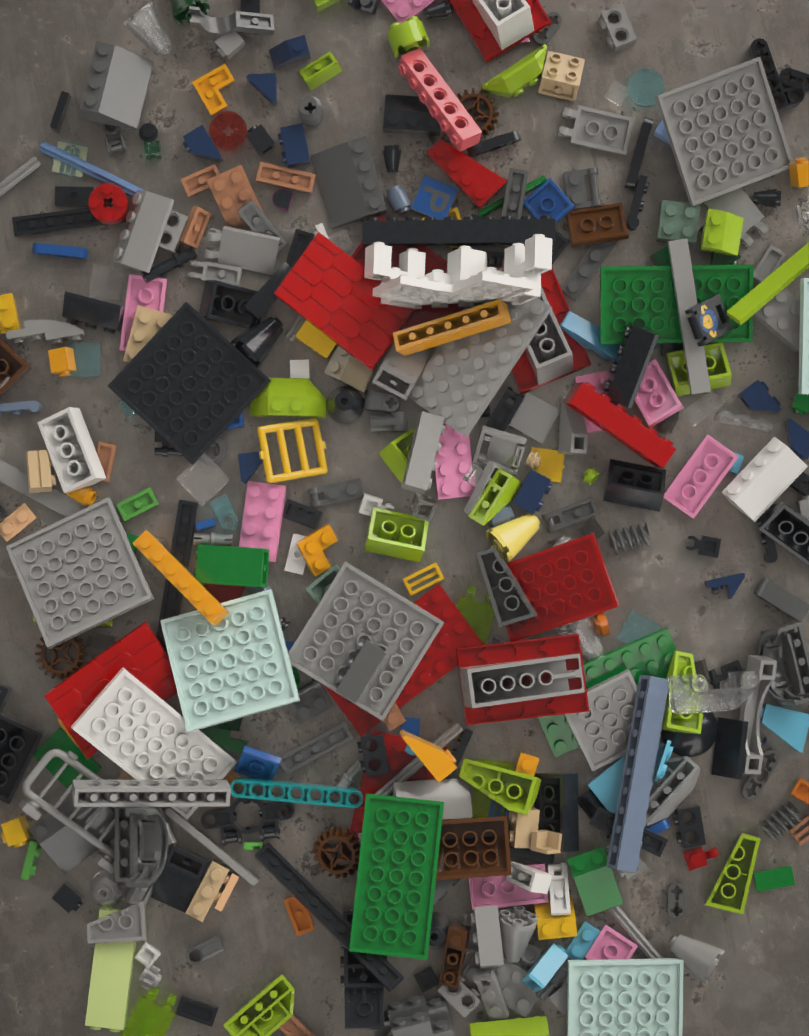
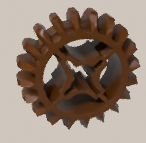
M472 88L471 94L465 89V96L458 93L457 96L461 104L475 100L471 107L464 106L468 113H472L476 107V115L473 120L475 123L486 121L487 123L480 127L482 133L484 132L485 135L489 136L488 128L494 131L495 126L493 124H498V119L494 118L499 116V112L494 111L498 109V105H491L495 99L491 98L488 100V92L482 96V89L479 90L478 94H475V88ZM480 102L487 107L489 116L479 109Z
M76 636L68 640L62 647L55 646L49 649L53 653V659L49 664L46 656L47 646L43 637H41L40 641L44 644L36 645L37 648L41 649V652H35V655H41V659H37L36 663L43 662L39 669L42 670L46 667L47 669L44 674L48 675L52 672V679L56 677V674H58V680L63 679V674L65 678H68L70 676L69 672L73 674L76 672L75 668L77 670L81 668L79 663L86 664V661L81 659V657L88 656V654L82 653L81 650L86 649L87 646L80 647L79 645L84 640L82 638L76 640L78 637ZM72 644L76 649L75 661L69 654ZM57 650H64L66 658L61 657L58 659L57 655L59 654H57ZM61 661L71 665L66 670L55 669V666Z
M341 826L336 830L334 827H331L329 831L324 830L317 837L318 841L314 842L316 847L312 852L316 854L314 860L319 861L317 867H323L322 873L329 872V877L335 874L336 879L341 875L343 878H346L348 874L353 875L355 873L354 870L358 871L361 845L358 844L359 838H354L355 832L349 834L348 828L342 831ZM333 839L340 840L338 844L326 843L327 841ZM340 847L339 851L341 855L337 858L338 854L336 850ZM339 861L351 862L347 865H337Z

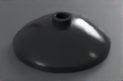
M699 702L700 708L703 711L701 734L662 730L660 733L664 744H666L667 740H670V746L673 747L672 752L679 756H699L708 751L716 740V717L711 709Z

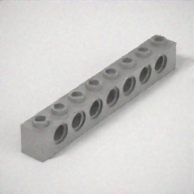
M72 780L71 799L74 807L230 806L231 787L227 780Z

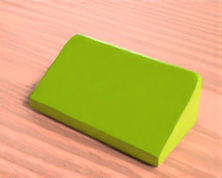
M328 52L299 70L298 73L309 90L312 91L341 73L342 69L332 53Z

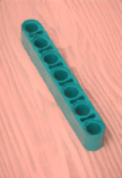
M241 777L234 779L230 784L231 795L237 798L357 808L363 801L362 791L350 787ZM241 783L244 786V791L237 792L234 789V784ZM261 785L263 793H255L253 786ZM278 786L282 789L283 793L277 796L272 792V788ZM292 789H300L302 795L294 797L291 792ZM318 790L321 793V797L319 799L312 798L311 791ZM338 792L340 799L337 801L332 800L330 793ZM355 793L360 797V800L355 803L351 802L349 796Z

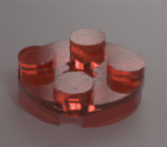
M221 112L210 123V137L215 146L223 150L237 149L244 144L247 138L248 129L246 122L235 112ZM227 126H230V128L234 130V132L231 133L230 136H227L226 133H223V130H225Z

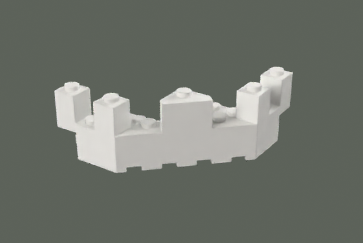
M534 234L533 237L525 240V247L522 243H514L511 247L506 248L504 272L498 271L495 267H487L486 252L471 249L470 246H460L459 249L448 253L447 273H444L443 270L435 269L426 275V253L418 252L416 248H408L407 251L399 254V268H391L392 246H386L383 242H373L372 245L365 248L364 278L380 280L381 284L373 288V296L380 297L382 304L422 309V305H432V308H448V304H458V307H474L475 303H489L501 299L503 302L511 301L512 305H521L540 297L541 274L552 268V239L546 238L543 234Z

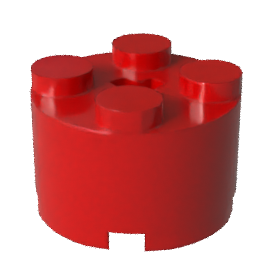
M104 183L96 187L90 194L88 200L90 211L100 223L115 225L121 223L126 218L129 212V200L120 187ZM111 202L113 206L110 208L106 203Z

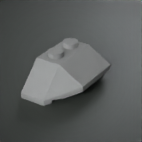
M688 756L665 760L664 764L667 765L665 775L662 779L659 778L657 783L652 782L649 807L645 819L648 826L668 818L694 790L701 768Z

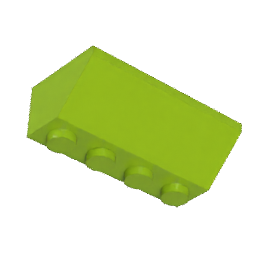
M547 1016L470 1023L471 1036H549Z

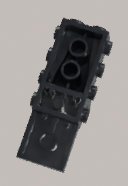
M354 909L344 911V918L351 925ZM340 943V949H344V956H340V968H344V975L340 976L341 987H344L345 1030L384 1029V986Z

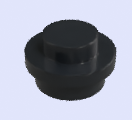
M146 123L140 127L139 136L144 142L150 143L157 139L158 130L155 125Z

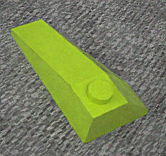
M466 758L463 760L459 777L509 811L524 815L529 814L537 798L541 779Z

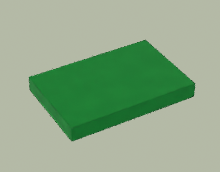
M61 727L33 754L40 761L50 750L60 749L66 753L70 750L79 757L77 761L94 774L102 768L92 757L87 759L80 748ZM53 757L45 768L55 776L65 761L59 757ZM68 764L57 779L68 789L72 784V780H75L80 772ZM83 775L80 780H89V779Z

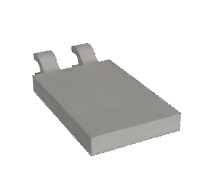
M578 105L577 110L564 108L561 117L575 119L573 129L560 126L557 136L571 138L570 144L626 156L634 118Z
M742 188L703 202L707 209L726 211L744 218L740 240L746 248L754 243V240L746 233L753 226L761 236L769 231L768 227L761 221L765 216Z
M227 226L223 227V231L210 228L207 240L221 241L220 248L207 246L205 258H218L217 264L239 267L269 275L274 274L280 243L279 237Z

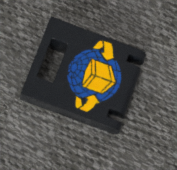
M720 294L712 295L685 310L686 314L693 312L695 314L687 318L695 340L704 338L697 342L698 347L708 344L733 329Z

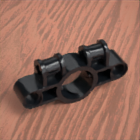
M239 798L231 808L206 811L201 817V824L206 829L220 828L223 846L237 842L242 844L241 833L252 834L258 830L261 841L269 838L280 839L279 820L290 819L295 813V805L292 802L263 803L259 799ZM252 801L261 808L259 815L262 817V820L256 827L246 826V828H243L236 822L237 812H235V808L241 802L248 804ZM283 805H289L292 809V813L289 815H284L281 811V807ZM213 815L215 823L212 825L207 824L205 816Z

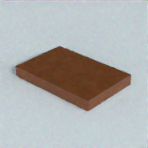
M622 203L572 210L566 215L572 247L629 239Z

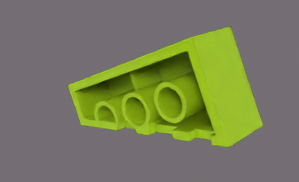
M741 832L705 902L706 906L744 914L761 840L760 837Z

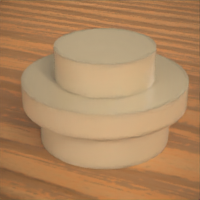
M530 452L526 461V466H529V469L534 470L535 467H539L542 460L540 452Z

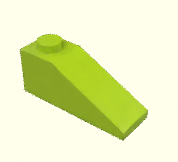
M498 468L468 517L485 526L513 499L522 483L514 476Z

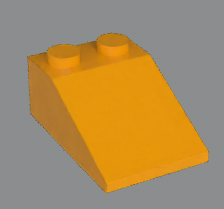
M401 730L399 732L404 741L438 782H441L457 769L454 764L457 760L448 749L444 751L442 747L407 731Z

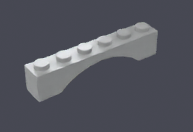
M748 655L739 720L748 722L743 774H761L763 752L760 741V715L766 693L775 680L777 661L766 656Z

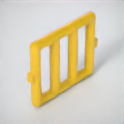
M317 418L258 427L257 433L261 449L259 457L260 460L263 459L268 483L323 475L328 472L324 453L326 444L325 441H322ZM312 426L319 462L318 468L309 469L302 427ZM294 429L302 469L291 472L284 430ZM276 432L284 472L282 474L273 475L266 433Z

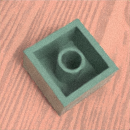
M662 200L659 208L656 241L667 243L673 240L688 239V245L694 246L697 240L701 204L691 206L690 203Z

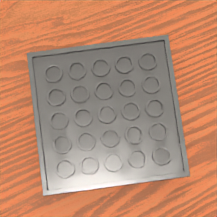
M760 57L655 96L691 206L789 169L788 163L793 162Z
M110 497L6 546L48 649L154 599Z
M345 561L288 655L292 666L343 696L336 691L338 686L335 683L340 675L344 676L348 671L345 667L350 658L355 659L358 653L355 650L360 642L365 643L366 639L386 650L385 656L357 702L355 703L348 699L383 721L444 622Z

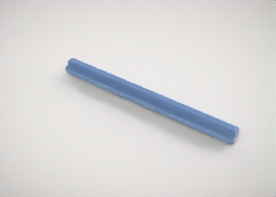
M45 141L39 147L40 152L103 183L117 185L124 193L132 197L137 190L144 191L142 188Z

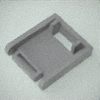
M483 425L472 463L486 467L488 461H493L503 465L502 470L517 475L518 469L516 468L520 466L525 449L523 444H526L527 438ZM483 438L485 441L490 442L487 454L480 452Z

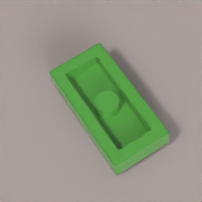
M151 487L116 504L124 522L159 505Z
M35 839L29 842L21 879L29 880L31 876H35L37 870L35 860L36 857L39 858L42 847L39 846Z

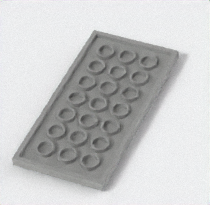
M539 298L521 305H512L511 301L505 302L508 305L511 323L439 345L421 372L408 398L431 414L444 417V423L467 437L552 310L550 305ZM475 303L474 307L485 303ZM464 307L463 310L470 309L473 307Z

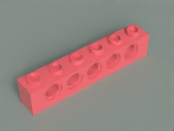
M418 48L401 55L398 65L400 74L404 75L410 87L418 94L420 101L427 106L431 116L435 117L440 128L449 136L451 143L459 151L478 144L482 135L481 129L423 51Z

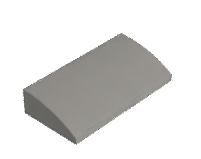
M462 778L443 779L441 782H438L436 779L393 782V796L444 802L442 820L472 818L469 783Z

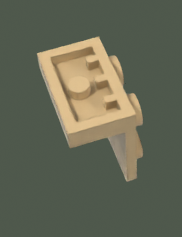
M548 51L538 93L575 102L585 59Z

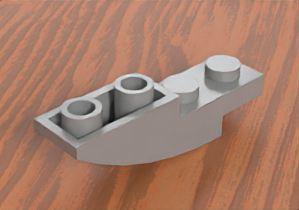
M45 319L23 321L24 329L6 332L7 340L12 341L13 344L22 343L27 338L40 340L43 339L44 335L46 341L51 342L52 345L61 344L65 339H70L71 341L82 340V336H86V332L83 329L74 325Z

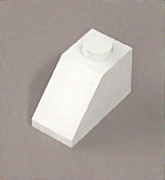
M511 861L512 875H507V881L530 892L548 893L552 879L551 874Z

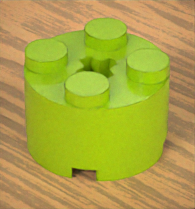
M417 16L410 17L403 23L396 22L389 26L390 30L387 33V38L395 58H398V55L406 54L418 48L421 49L425 45L427 48L430 45L424 25L421 20H418Z

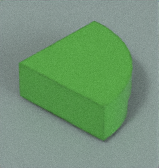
M244 841L245 850H260L264 847V841Z

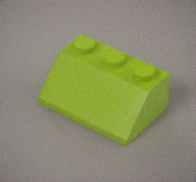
M723 342L705 345L704 350L710 389L731 386L732 374ZM684 350L666 353L670 382L676 395L690 394Z
M373 507L364 551L420 563L425 551L429 519Z

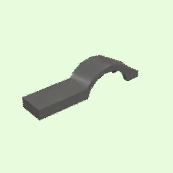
M189 6L188 12L191 13L189 25L206 34L220 36L238 31L273 35L275 31L274 15L235 11L229 16L215 18L202 13L200 7Z

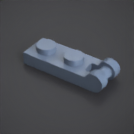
M34 400L0 404V416H3L5 412H11V415H20L25 410H30L34 413H39L42 410L41 403Z

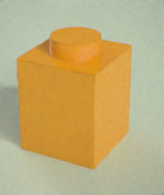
M806 157L796 158L795 162L788 163L791 186L798 188L809 186V160Z
M62 347L48 350L51 373L59 374V377L70 376V372L77 371L73 348Z
M520 752L514 770L534 776L539 758Z

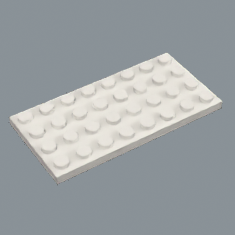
M123 667L71 726L74 731L136 780H222L237 763L234 757L213 742L202 731L196 730L188 733L183 716ZM198 807L171 808L187 820Z

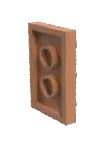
M241 164L206 180L228 227L240 229L247 226V223L238 214L237 210L251 198L262 211Z

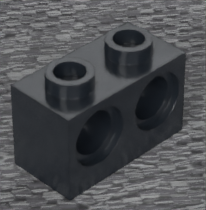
M384 734L360 737L361 741L357 742L359 753H363L364 761H360L362 772H366V776L389 773ZM369 740L377 743V748L374 751L366 748V743ZM373 759L380 762V767L377 770H372L369 767V762Z
M693 805L676 808L673 814L674 825H678L679 830L676 833L677 843L681 844L682 848L706 845L700 806ZM686 812H690L692 815V819L689 822H683L682 816ZM689 831L695 833V838L692 841H686L685 838L686 833Z

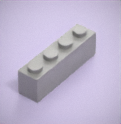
M424 411L418 415L401 484L402 489L420 494L425 493L427 489L430 490L432 485L431 471L434 472L437 460H434L435 455L439 453L441 447L439 438L440 435H443L446 426L443 424L444 417Z

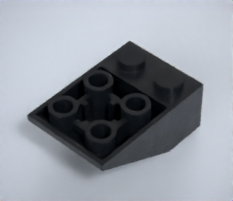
M174 844L151 898L186 913L209 859Z

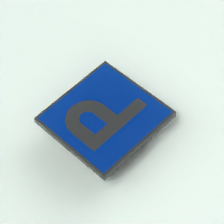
M424 174L410 210L428 217H435L436 220H444V217H448L460 188Z

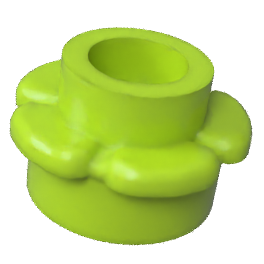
M588 468L583 473L584 483L587 482L589 485H592L598 479L600 473L596 471L597 468Z

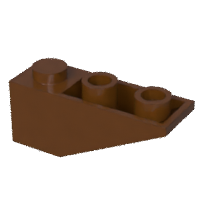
M453 922L448 928L439 984L458 988L469 944L471 926Z

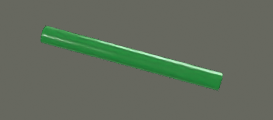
M543 175L528 183L525 194L541 186L547 181L546 177ZM505 197L477 211L478 215L484 217L504 205Z

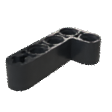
M761 38L755 39L749 47L750 59L761 56L762 63H766L769 66V70L765 71L768 81H772L775 84V88L771 89L773 99H779L781 102V106H776L777 112L798 106L805 97L804 90L799 86L783 90L767 42ZM756 45L758 48H762L760 52L754 49ZM797 93L799 100H793L790 94Z

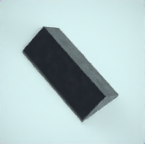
M785 502L771 505L759 526V530L809 566V520Z

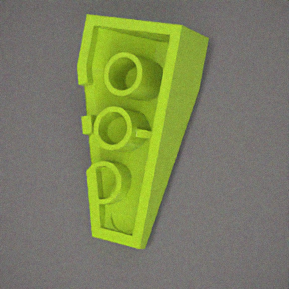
M674 651L666 678L670 681L662 730L701 734L703 711L699 705L698 697H700V694L696 687L695 679L697 676L693 654Z

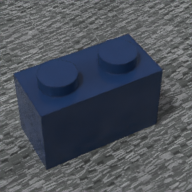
M303 123L280 127L281 133L278 134L279 144L284 145L285 152H281L283 164L287 163L288 168L311 164Z
M530 469L513 504L533 514L535 511L539 512L544 503L541 501L543 495H548L552 484H550L551 479Z

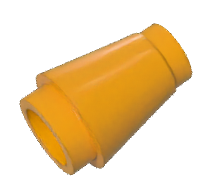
M86 487L66 493L67 496L84 506L93 505L96 499V491H93L92 488Z

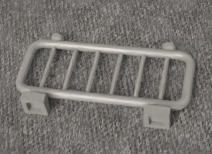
M60 749L48 751L23 783V793L30 801L28 802L23 798L19 803L21 810L37 821L42 815L38 808L44 809L104 852V856L98 852L94 860L98 865L113 874L115 871L113 863L115 860V848H110L102 840L115 825V818L99 839L87 831L105 807H100L87 825L82 828L72 821L81 807H77L69 818L57 810L71 792L72 784L54 807L42 799L68 764L80 772L75 780H80L83 775L89 780L103 779L77 761L79 757L69 750L68 753ZM53 757H59L65 763L40 795H36L30 789L31 784ZM140 842L138 844V856L140 850Z

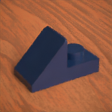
M745 573L705 581L706 588L716 591L723 589L722 585H725L727 597L731 599L745 578Z

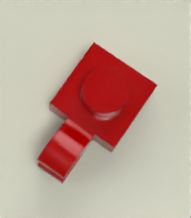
M699 846L683 852L689 871L708 865L706 859L719 856L716 847L703 851L702 847Z

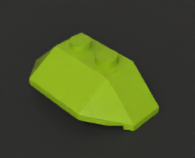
M546 44L481 85L483 93L488 92L492 95L507 98L513 95L517 97L524 92L523 88L530 85L532 87L537 84L542 74L547 50Z
M269 378L271 381L250 403V417L326 418L327 398L308 378Z
M281 974L245 1003L223 1026L232 1036H270L293 1016L295 988Z

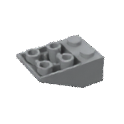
M394 342L375 375L372 384L406 402L433 351L426 349L403 356L396 351Z

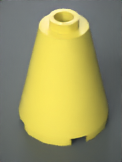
M526 514L487 530L485 533L488 541L492 540L493 545L491 548L497 546L504 560H507V563H509L539 530L540 521L535 515Z

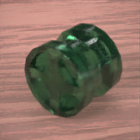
M156 140L154 143L144 142L146 161H150L152 158L162 159L159 140Z

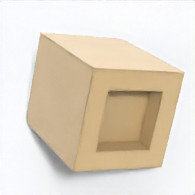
M549 830L532 831L530 850L544 854L561 853L562 834Z

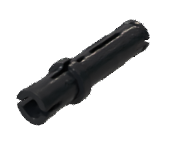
M189 247L179 254L174 253L171 258L152 267L149 273L141 272V275L145 282L149 283L177 267H183L184 263L197 258V254L193 247Z

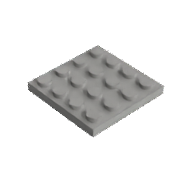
M629 669L587 689L589 712L564 714L592 771L626 755L638 688Z

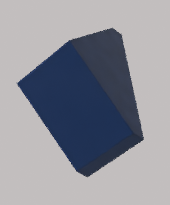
M276 73L248 74L246 76L247 81L272 105L276 106Z
M259 452L238 454L241 481L244 484L248 482L263 463V459L260 460Z

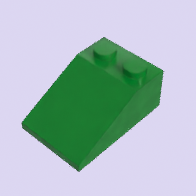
M604 846L567 859L587 917L623 904L612 869L606 867L608 857Z

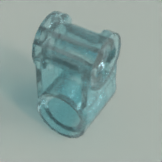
M226 493L208 501L215 516H217L225 530L233 531L238 527V518ZM226 518L234 519L232 526L225 525L227 522Z

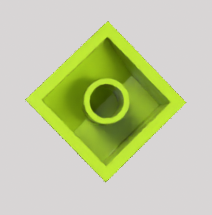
M708 209L705 213L699 250L738 256L744 218L726 211Z
M413 428L392 441L378 453L401 484L414 435Z

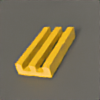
M435 562L402 580L410 596L445 578ZM435 567L436 571L408 584V580ZM437 574L439 575V578L414 591L411 590V587Z

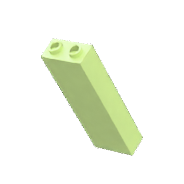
M101 907L98 919L122 909ZM136 941L95 943L85 1026H90V1029L101 1030L102 1027L109 1028L110 1032H120V1030H124L126 1027Z

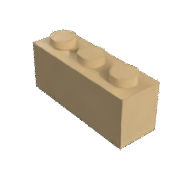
M215 859L212 861L186 914L201 922L204 921L231 869L230 867Z

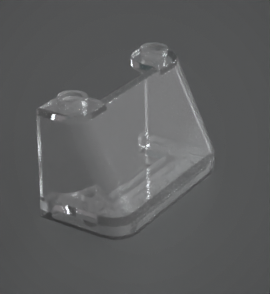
M759 670L728 672L729 677L726 681L720 682V689H708L707 680L703 675L668 676L670 709L675 714L738 710L758 687L760 682Z

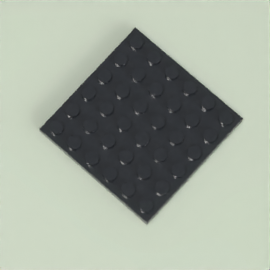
M185 302L107 387L193 465L271 380L188 302Z

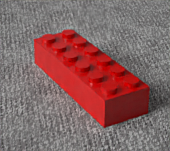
M575 383L563 400V403L655 468L665 467L676 451V448L672 446L673 442L665 437L657 436L658 432L650 426H643L641 424L643 421L638 417L626 414L627 410L619 404H612L610 402L611 398L604 393L595 392L596 388L590 383Z

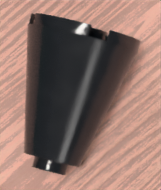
M269 317L235 337L231 344L235 343V347L259 368L282 334L283 323L277 317Z
M350 386L338 387L327 398L326 407L328 414L338 423H353L361 417L364 411V399L357 389ZM348 400V403L346 405L341 404V401Z
M436 911L432 912L429 950H438L445 947L448 928L451 926L448 917Z

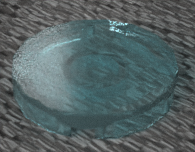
M647 68L633 73L627 84L629 98L633 103L641 107L654 106L657 104L655 96L665 91V83L661 75L655 70Z

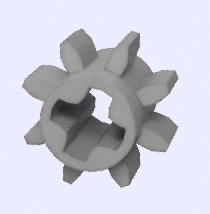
M154 965L151 969L146 966L139 977V980L143 981L141 986L147 990L150 987L155 989L163 977L159 974L161 969Z

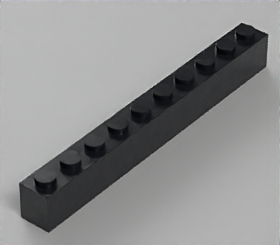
M470 216L463 217V220H455V217H444V220H436L435 217H425L424 220H417L416 217H407L405 220L389 217L386 218V221H378V218H367V221H362V244L364 247L372 245L373 242H383L384 245L392 247L504 246L514 243L525 245V240L533 237L534 234H543L546 238H551L552 245H555V219H552L551 216H540V219H532V216H521V219H513L512 216H503L501 219L484 216L479 220H474V217Z

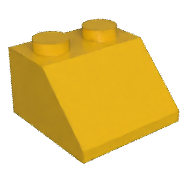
M569 895L570 915L551 916L550 897L549 902L534 904L535 914L538 916L536 927L539 940L577 936L572 895Z

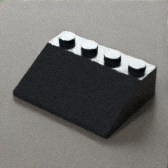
M0 714V800L10 804L42 738L43 731L3 714Z

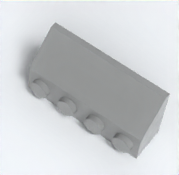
M137 190L132 198V206L127 213L126 223L120 233V240L117 248L114 250L112 262L130 270L149 273L175 200L148 191Z

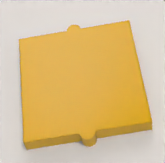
M532 447L531 451L540 452V457H542L539 467H535L533 471L551 479V482L561 483L562 471L565 468L563 465L565 454L558 453V450Z

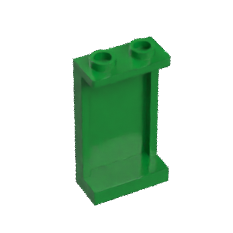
M198 544L195 552L197 565L194 569V577L203 584L267 588L270 550Z

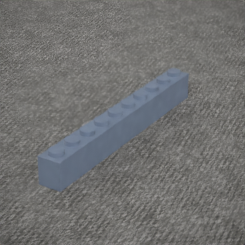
M640 675L607 868L636 873L639 865L642 836L646 825V813L649 807L650 790L652 789L653 773L656 768L655 762L659 749L660 733L663 727V716L666 710V698L669 692L670 680L647 675Z

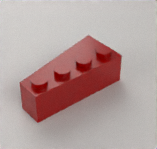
M441 139L427 151L426 156L456 187L460 188L459 191L478 210H481L507 185L506 179Z

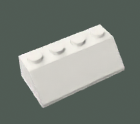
M68 407L37 422L64 493L86 488L106 479L80 408Z
M773 437L722 493L734 507L756 522L808 466L787 445Z

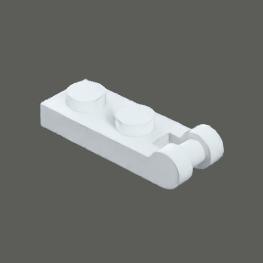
M561 862V864L547 863V871L552 875L549 886L551 916L570 915L567 862ZM554 872H561V875L554 876Z

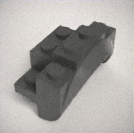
M424 995L413 996L388 1004L387 1009L384 1011V1029L372 1030L374 1036H388L391 1030L393 1035L389 1036H455L445 998L435 997L429 1000ZM430 1019L436 1021V1023L431 1024Z

